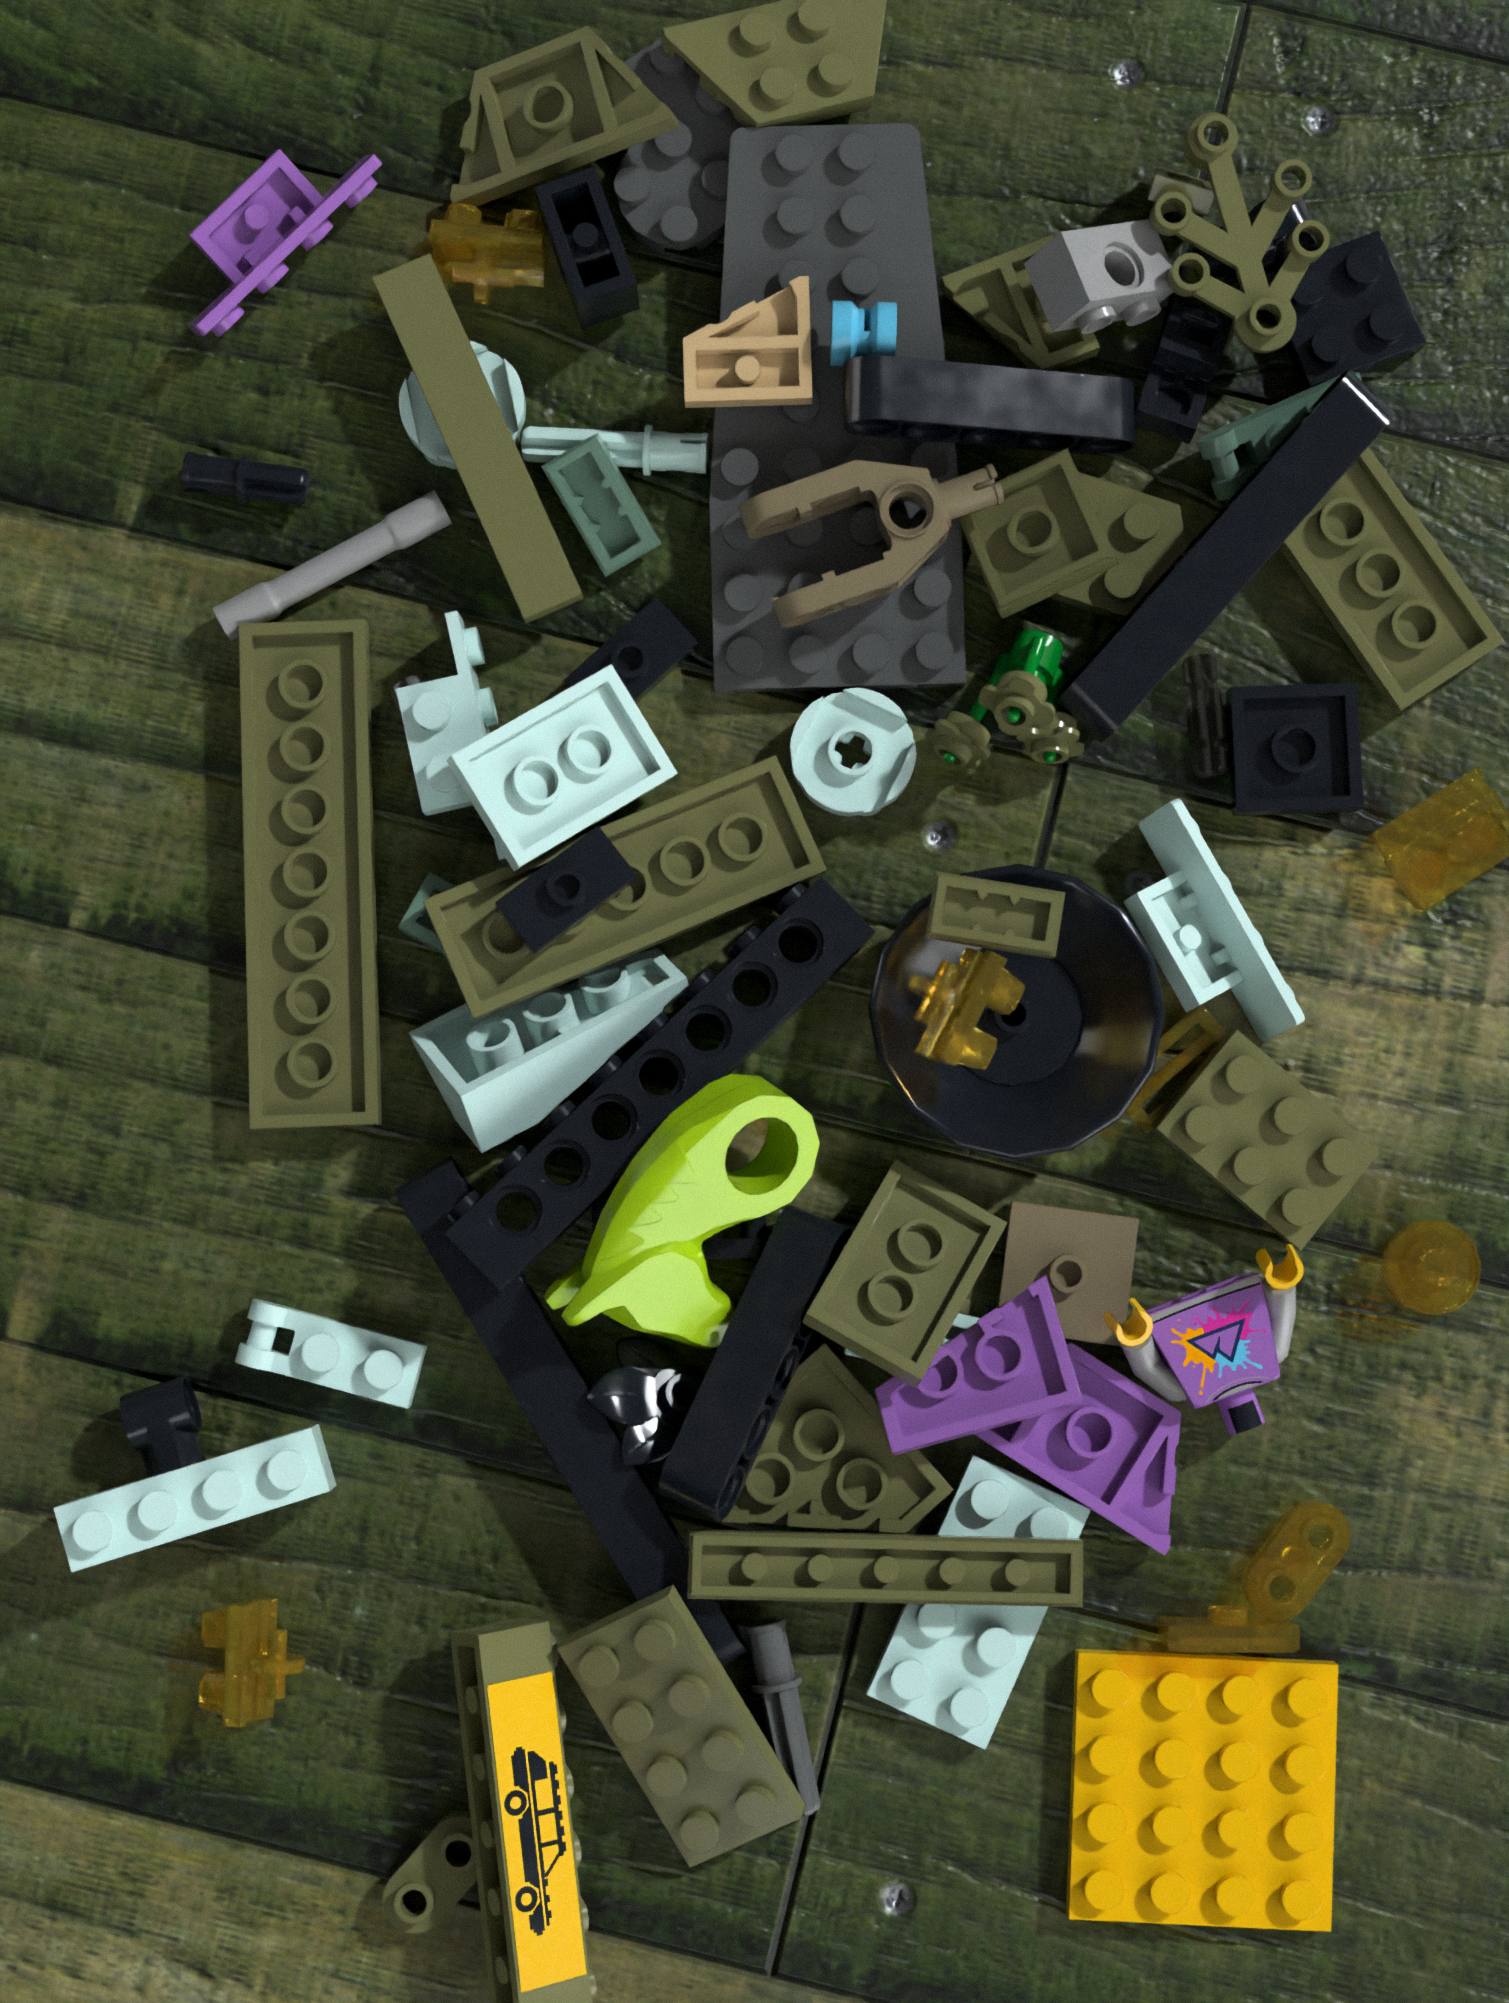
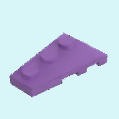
M1046 1275L1029 1285L1027 1290L1000 1308H995L977 1320L975 1325L945 1345L940 1346L917 1388L894 1376L875 1389L891 1451L894 1456L1083 1404L1080 1388Z

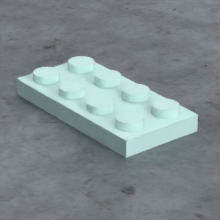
M971 1453L935 1535L1079 1538L1091 1509ZM904 1603L865 1690L866 1694L986 1750L1049 1606Z

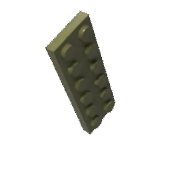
M777 756L762 760L600 827L638 875L637 880L536 957L533 956L497 910L495 902L587 833L563 842L516 871H513L511 866L507 865L424 899V907L473 1021L793 888L799 882L803 884L824 875L827 868Z

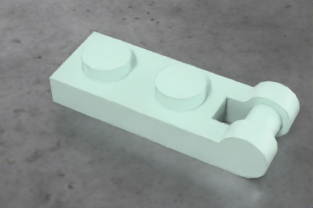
M252 1299L247 1318L253 1320L247 1343L240 1342L235 1359L236 1363L406 1409L411 1407L428 1345L272 1302ZM278 1327L295 1331L289 1354L272 1349Z

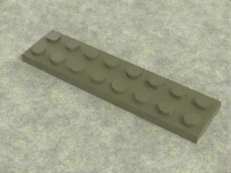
M365 619L239 624L250 1129L267 1130L382 1125L369 625Z

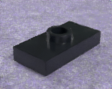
M655 597L563 681L565 686L570 688L612 664L635 704H637L698 649L699 642L665 605Z
M596 826L496 901L495 907L533 956L536 957L635 882L638 875L601 828Z

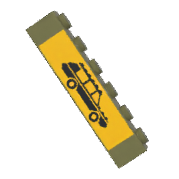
M522 1617L450 1631L491 2003H592L596 1997L597 1985L594 1972L587 1959L585 1933L589 1928V1915L586 1904L580 1896L577 1867L581 1862V1846L577 1834L572 1827L570 1800L574 1793V1783L564 1756L562 1734L566 1729V1714L564 1706L557 1695L555 1668L558 1664L559 1652L556 1639L550 1631L549 1621Z

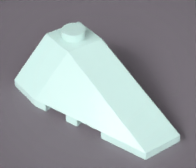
M656 948L631 955L579 977L578 982L550 989L476 1021H473L465 1003L414 1029L409 1034L454 1119L479 1151L483 1153L498 1144L509 1141L515 1135L538 1124L642 1031L656 1016L681 996L689 984L687 977Z

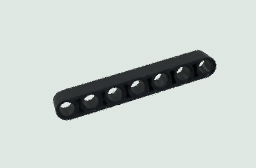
M1348 369L1341 374L1058 692L1054 700L1100 742L1105 741L1111 736L1384 430L1396 412L1352 371Z

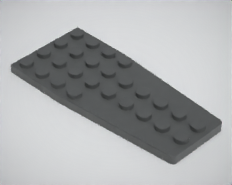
M910 123L738 128L730 137L720 323L728 319L733 311L753 300L757 304L787 288L789 281L799 276H809L813 398L812 405L715 407L709 500L715 693L843 690L850 688L964 687L966 684L962 527L958 518L951 520L952 527H949L946 541L897 591L798 626L782 629L778 623L770 597H781L795 590L818 583L821 580V574L834 570L835 576L872 564L881 559L883 552L889 551L886 542L878 530L875 509L870 502H863L784 531L755 539L748 537L738 509L741 503L753 496L854 460L928 468L931 479L936 478L938 483L959 477L955 443L861 436L847 432L844 429L843 366H830L832 300L852 301L857 308H871L876 302H896L897 337L895 357L945 361L920 133ZM899 502L889 511L891 520L899 528L914 529L924 521V514L920 507L911 502Z

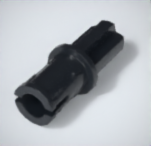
M187 452L184 456L181 470V485L184 488V492L235 497L241 505H247L250 499L300 506L305 504L311 488L310 473L305 468L254 462L253 457L249 454H243L240 459Z

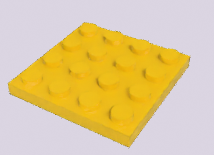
M1075 1649L1066 1914L1071 1920L1331 1932L1338 1664L1334 1661Z

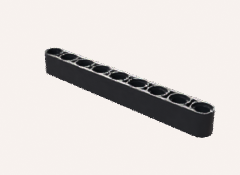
M447 1157L396 1188V1195L406 1214L637 1601L674 1585L722 1666L747 1652V1648L738 1630L719 1599L687 1598L688 1547L640 1466L626 1465L621 1462L620 1447L622 1436L611 1419L597 1412L585 1401V1396L592 1386L524 1273L499 1295L445 1239L444 1233L452 1226L445 1218L446 1215L465 1196L474 1190L453 1157Z

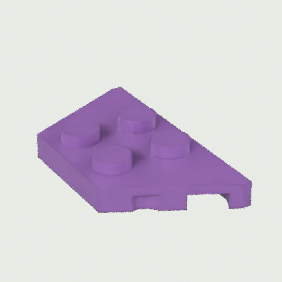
M1066 1342L1083 1404L985 1430L974 1435L1165 1556L1170 1548L1171 1535L1168 1532L1171 1497L1175 1494L1177 1469L1174 1462L1176 1446L1179 1444L1181 1412L1073 1343Z

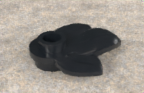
M646 1337L622 1338L616 1341V1354L621 1368L602 1376L586 1394L585 1401L603 1416L620 1425L627 1426L620 1447L621 1462L633 1466L648 1465L660 1461L669 1455L704 1377L689 1366L675 1364L666 1349L654 1340ZM673 1386H681L687 1391L689 1395L688 1406H682L673 1399Z

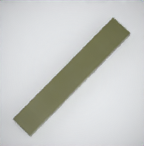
M428 253L373 277L372 279L525 623L527 624L584 599L431 254Z
M689 1529L687 1598L1083 1607V1540L1080 1538Z

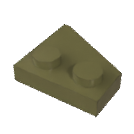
M1054 235L943 276L940 283L943 294L1025 366L1035 370L1058 371L1097 356L1100 349L1094 332L1082 334L1079 328L1052 332L1024 263L1051 241Z

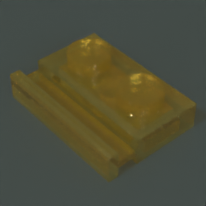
M1479 766L1367 837L1372 845H1376L1384 857V864L1417 914L1509 857V811L1496 791H1491L1481 776L1484 773Z

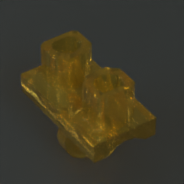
M451 203L443 220H431L429 240L432 244L433 261L440 277L452 278V282L474 284L476 303L489 304L493 286L515 288L517 284L544 287L546 277L544 231L540 230L538 214L535 211L513 209L511 212L506 213L504 226L482 224V213L474 205Z
M965 948L957 966L946 960H941L932 980L919 975H913L908 988L924 997L914 1019L928 1026L915 1053L931 1061L955 1067L957 1064L985 1070L988 1067L997 1049V1039L975 1026L985 1006L999 1014L1010 1015L1016 1009L1025 990V985L1004 969L1008 959L991 950H986L984 953L972 948Z
M260 1597L227 1605V1608L208 1611L202 1616L201 1640L204 1642L205 1647L225 1648V1671L214 1670L204 1673L199 1684V1707L222 1714L223 1726L241 1728L246 1726V1723L249 1721L274 1717V1699L285 1697L286 1675L305 1671V1656L287 1653V1630L277 1629L278 1599Z

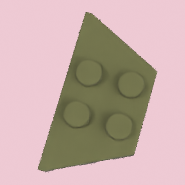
M781 0L663 28L660 43L663 51L671 59L678 54L700 75L699 85L714 100L726 104L731 109L733 118L743 127L804 126L871 108L875 93L887 0Z
M585 26L474 72L469 97L471 114L464 123L460 148L465 152L460 182L459 184H452L450 198L452 204L462 213L680 128L678 120L670 108L663 101L661 102L642 83L640 78L610 50L607 44L589 26Z
M1078 472L1119 565L1048 598L1121 621L1187 547L1181 508L1179 504ZM972 553L965 571L983 576Z

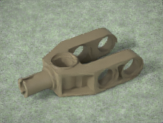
M854 460L763 492L741 503L738 509L747 535L750 539H755L784 531L863 502H870L875 509L878 530L889 551L882 553L881 559L877 562L835 576L834 570L821 574V580L818 583L795 590L781 597H770L780 628L798 626L897 591L946 541L949 527H952V519L995 504L1000 505L1004 503L1001 483L995 484L994 479L998 475L994 466L988 464L982 469L938 483L936 478L931 479L928 468ZM906 501L916 504L924 514L923 523L914 529L899 528L893 523L889 515V511L894 505Z

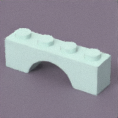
M319 1424L179 1469L82 1497L53 1509L72 1573L331 1491L337 1485Z

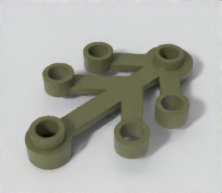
M1215 112L1205 113L1197 117L1186 132L1183 139V152L1192 166L1207 171L1224 231L1192 213V205L1189 199L1179 192H1167L1160 196L1150 212V221L1153 228L1159 234L1164 236L1176 235L1235 269L1241 291L1210 276L1209 265L1201 255L1185 253L1175 260L1168 271L1167 279L1172 291L1184 297L1194 296L1232 318L1234 334L1238 341L1247 349L1256 353H1271L1282 348L1294 334L1297 319L1290 300L1310 263L1318 260L1327 250L1330 242L1329 232L1322 223L1316 220H1306L1297 225L1287 239V251L1289 254L1270 285H1268L1261 260L1292 204L1300 200L1309 190L1312 184L1311 170L1307 164L1298 159H1289L1282 162L1270 178V193L1251 225L1231 156L1238 143L1237 129L1233 122L1225 115ZM1213 128L1219 131L1223 136V144L1219 146L1209 144L1204 138V130ZM1283 173L1294 174L1300 181V189H1287L1282 183L1281 175ZM1165 205L1175 206L1181 214V221L1178 223L1166 221L1161 214V207ZM1308 233L1315 237L1317 250L1307 251L1303 249L1299 243V234ZM1179 267H1193L1198 274V283L1187 284L1183 282L1179 276ZM1258 310H1268L1275 317L1274 328L1267 329L1258 323L1256 319Z

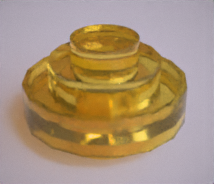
M1421 1220L1405 1225L1391 1237L1383 1252L1382 1275L1387 1290L1400 1305L1415 1313L1442 1315L1458 1310L1472 1298L1480 1282L1481 1260L1476 1245L1463 1230L1448 1222Z

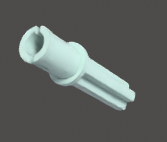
M646 425L644 432L529 426L522 433L521 452L523 460L527 462L547 463L598 433L617 467L643 468V475L650 476L652 470L707 474L709 456L708 433L653 431L652 425Z

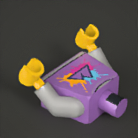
M1286 1244L1287 1257L1277 1265H1272L1271 1258L1265 1248L1260 1249L1256 1253L1257 1263L1264 1275L1263 1282L1259 1273L1245 1272L1146 1310L1142 1308L1135 1298H1130L1128 1301L1133 1307L1131 1317L1123 1323H1118L1109 1311L1103 1316L1104 1322L1119 1340L1133 1374L1168 1401H1184L1186 1406L1194 1409L1216 1402L1229 1435L1245 1432L1265 1423L1252 1388L1279 1378V1364L1289 1353L1296 1317V1284L1301 1280L1304 1272L1303 1264L1293 1245Z

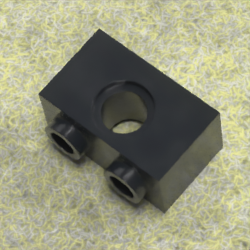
M595 167L536 186L535 192L540 217L581 329L639 310L637 282Z

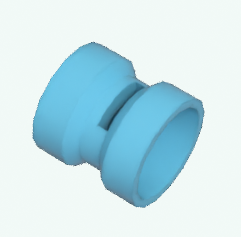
M832 300L830 366H843L845 361L859 356H895L897 337L896 302H876L871 308H857L852 301Z

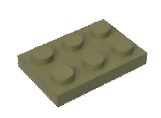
M1229 1029L1150 1127L1283 1241L1293 1245L1294 1249L1299 1251L1305 1247L1380 1153L1377 1148L1238 1029Z
M895 1159L808 1309L802 1323L910 1386L917 1388L1004 1231L1007 1222Z

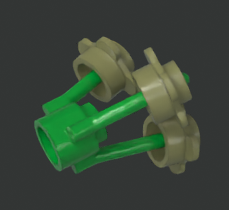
M1023 630L1017 633L1010 654L999 655L993 675L986 686L981 689L979 697L968 715L957 711H949L944 719L937 720L934 725L936 729L929 728L925 737L934 745L933 750L936 755L944 762L957 768L969 767L976 769L980 764L979 759L987 760L990 751L986 745L991 737L987 729L979 723L987 709L993 712L999 729L1008 735H1017V740L1024 742L1022 753L1031 756L1037 762L1058 764L1067 761L1069 757L1082 755L1084 753V744L1077 742L1080 735L1079 730H1077V720L1071 715L1061 713L1060 705L1054 700L1063 687L1066 673L1058 668L1063 654V646L1060 641L1054 636L1039 630Z

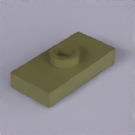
M936 871L924 938L1054 959L1056 957L1066 892Z

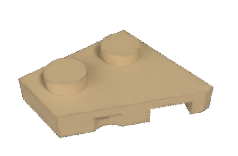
M799 276L789 281L787 288L757 304L753 300L733 311L725 321L719 324H708L683 338L685 408L812 405L809 276Z

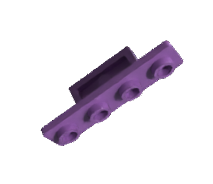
M280 149L275 150L187 235L231 283L188 325L190 330L196 336H205L210 330L217 337L225 333L244 314L245 311L238 303L256 287L261 294H264L273 287L289 270L283 260L299 244L308 251L333 228L327 217L343 202L350 209L353 208L376 187L378 183L371 175L382 165V162L375 154L362 157L321 196Z

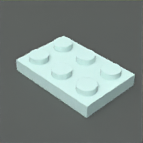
M612 664L457 751L446 760L513 871L518 870L678 774Z

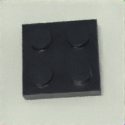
M1379 230L1326 250L1318 260L1310 263L1290 300L1296 312L1297 321L1294 334L1285 346L1304 391L1335 378L1348 369L1361 374L1419 352L1426 344ZM1280 268L1265 273L1268 285H1270Z
M1357 682L1230 687L1226 691L1232 816L1358 812L1364 808Z

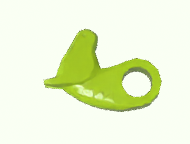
M729 1074L706 1085L675 1109L632 1159L600 1214L585 1256L551 1284L544 1295L546 1302L553 1310L568 1305L561 1317L570 1326L579 1325L602 1312L633 1330L663 1336L698 1348L709 1349L719 1346L737 1306L726 1293L710 1281L706 1260L701 1247L702 1243L721 1230L767 1215L794 1200L813 1175L820 1145L812 1115L790 1096L761 1076ZM760 1118H766L768 1123L767 1136L759 1154L747 1166L735 1171L726 1172L725 1160L727 1149L734 1136L746 1124Z

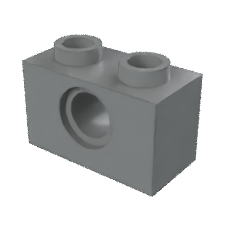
M1150 219L1062 231L1024 263L1052 332L1079 328L1082 334H1088L1098 331L1112 322L1124 320L1127 326L1138 325L1160 313L1161 307L1159 303L1173 293L1167 279L1168 271L1172 265L1160 236L1153 228Z

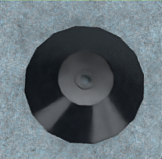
M1020 863L960 874L961 876L1066 892L1056 957L1050 959L926 939L924 937L931 900V893L912 905L880 951L868 1004L878 1065L908 1113L958 1148L1011 1160L1073 1150L1120 1120L1154 1072L1165 1020V1009L1155 957L1124 909L1076 876ZM1012 1003L1021 1008L1024 1017L1019 1026L1012 1027L1003 1022L1001 1009L1004 1005Z

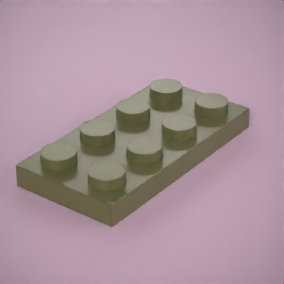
M1369 446L1279 547L1395 715L1505 642Z
M674 1585L656 1592L562 1639L557 1648L558 1652L690 1868L802 1818L806 1806L805 1802Z

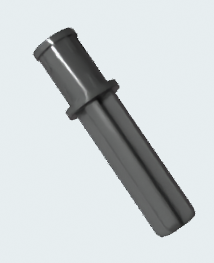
M785 1617L763 1618L744 1625L756 1681L751 1684V1690L754 1694H759L769 1744L806 1804L802 1817L814 1814L820 1808L821 1803L797 1688L803 1682L800 1673H794L785 1628Z

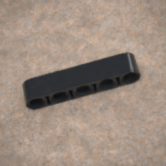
M884 355L859 356L851 358L843 364L844 429L851 434L1053 452L1068 449L1069 453L1090 455L1119 454L1130 451L1136 446L1134 384L1125 378Z
M793 1205L787 1206L780 1214L664 1464L659 1480V1493L661 1496L717 1521H722L731 1512L814 1332V1329L802 1323V1320L852 1235L851 1228Z

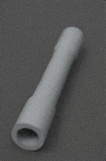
M433 490L386 515L380 523L271 581L256 584L212 609L230 641L239 638V624L267 623L281 615L286 608L395 550L408 548L451 525L452 522L438 495Z

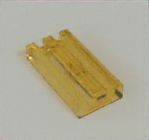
M1202 1004L1188 1012L1161 1036L1157 1057L1198 1022L1206 1031L1150 1078L1125 1112L1126 1115L1133 1119L1136 1123L1135 1126L1143 1135L1152 1130L1150 1128L1151 1125L1186 1082L1148 1115L1140 1105L1214 1041L1218 1044L1226 1034L1225 1030Z

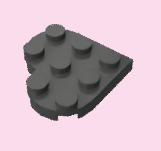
M660 37L651 46L643 48L624 63L661 102L663 101L677 118L680 128L626 148L627 152L618 166L614 179V191L622 222L638 241L660 252H665L664 248L682 251L695 246L699 250L707 247L725 233L730 137L736 129L743 126L733 118V113L726 104L714 100L699 85L700 75L678 54L671 59L663 51Z

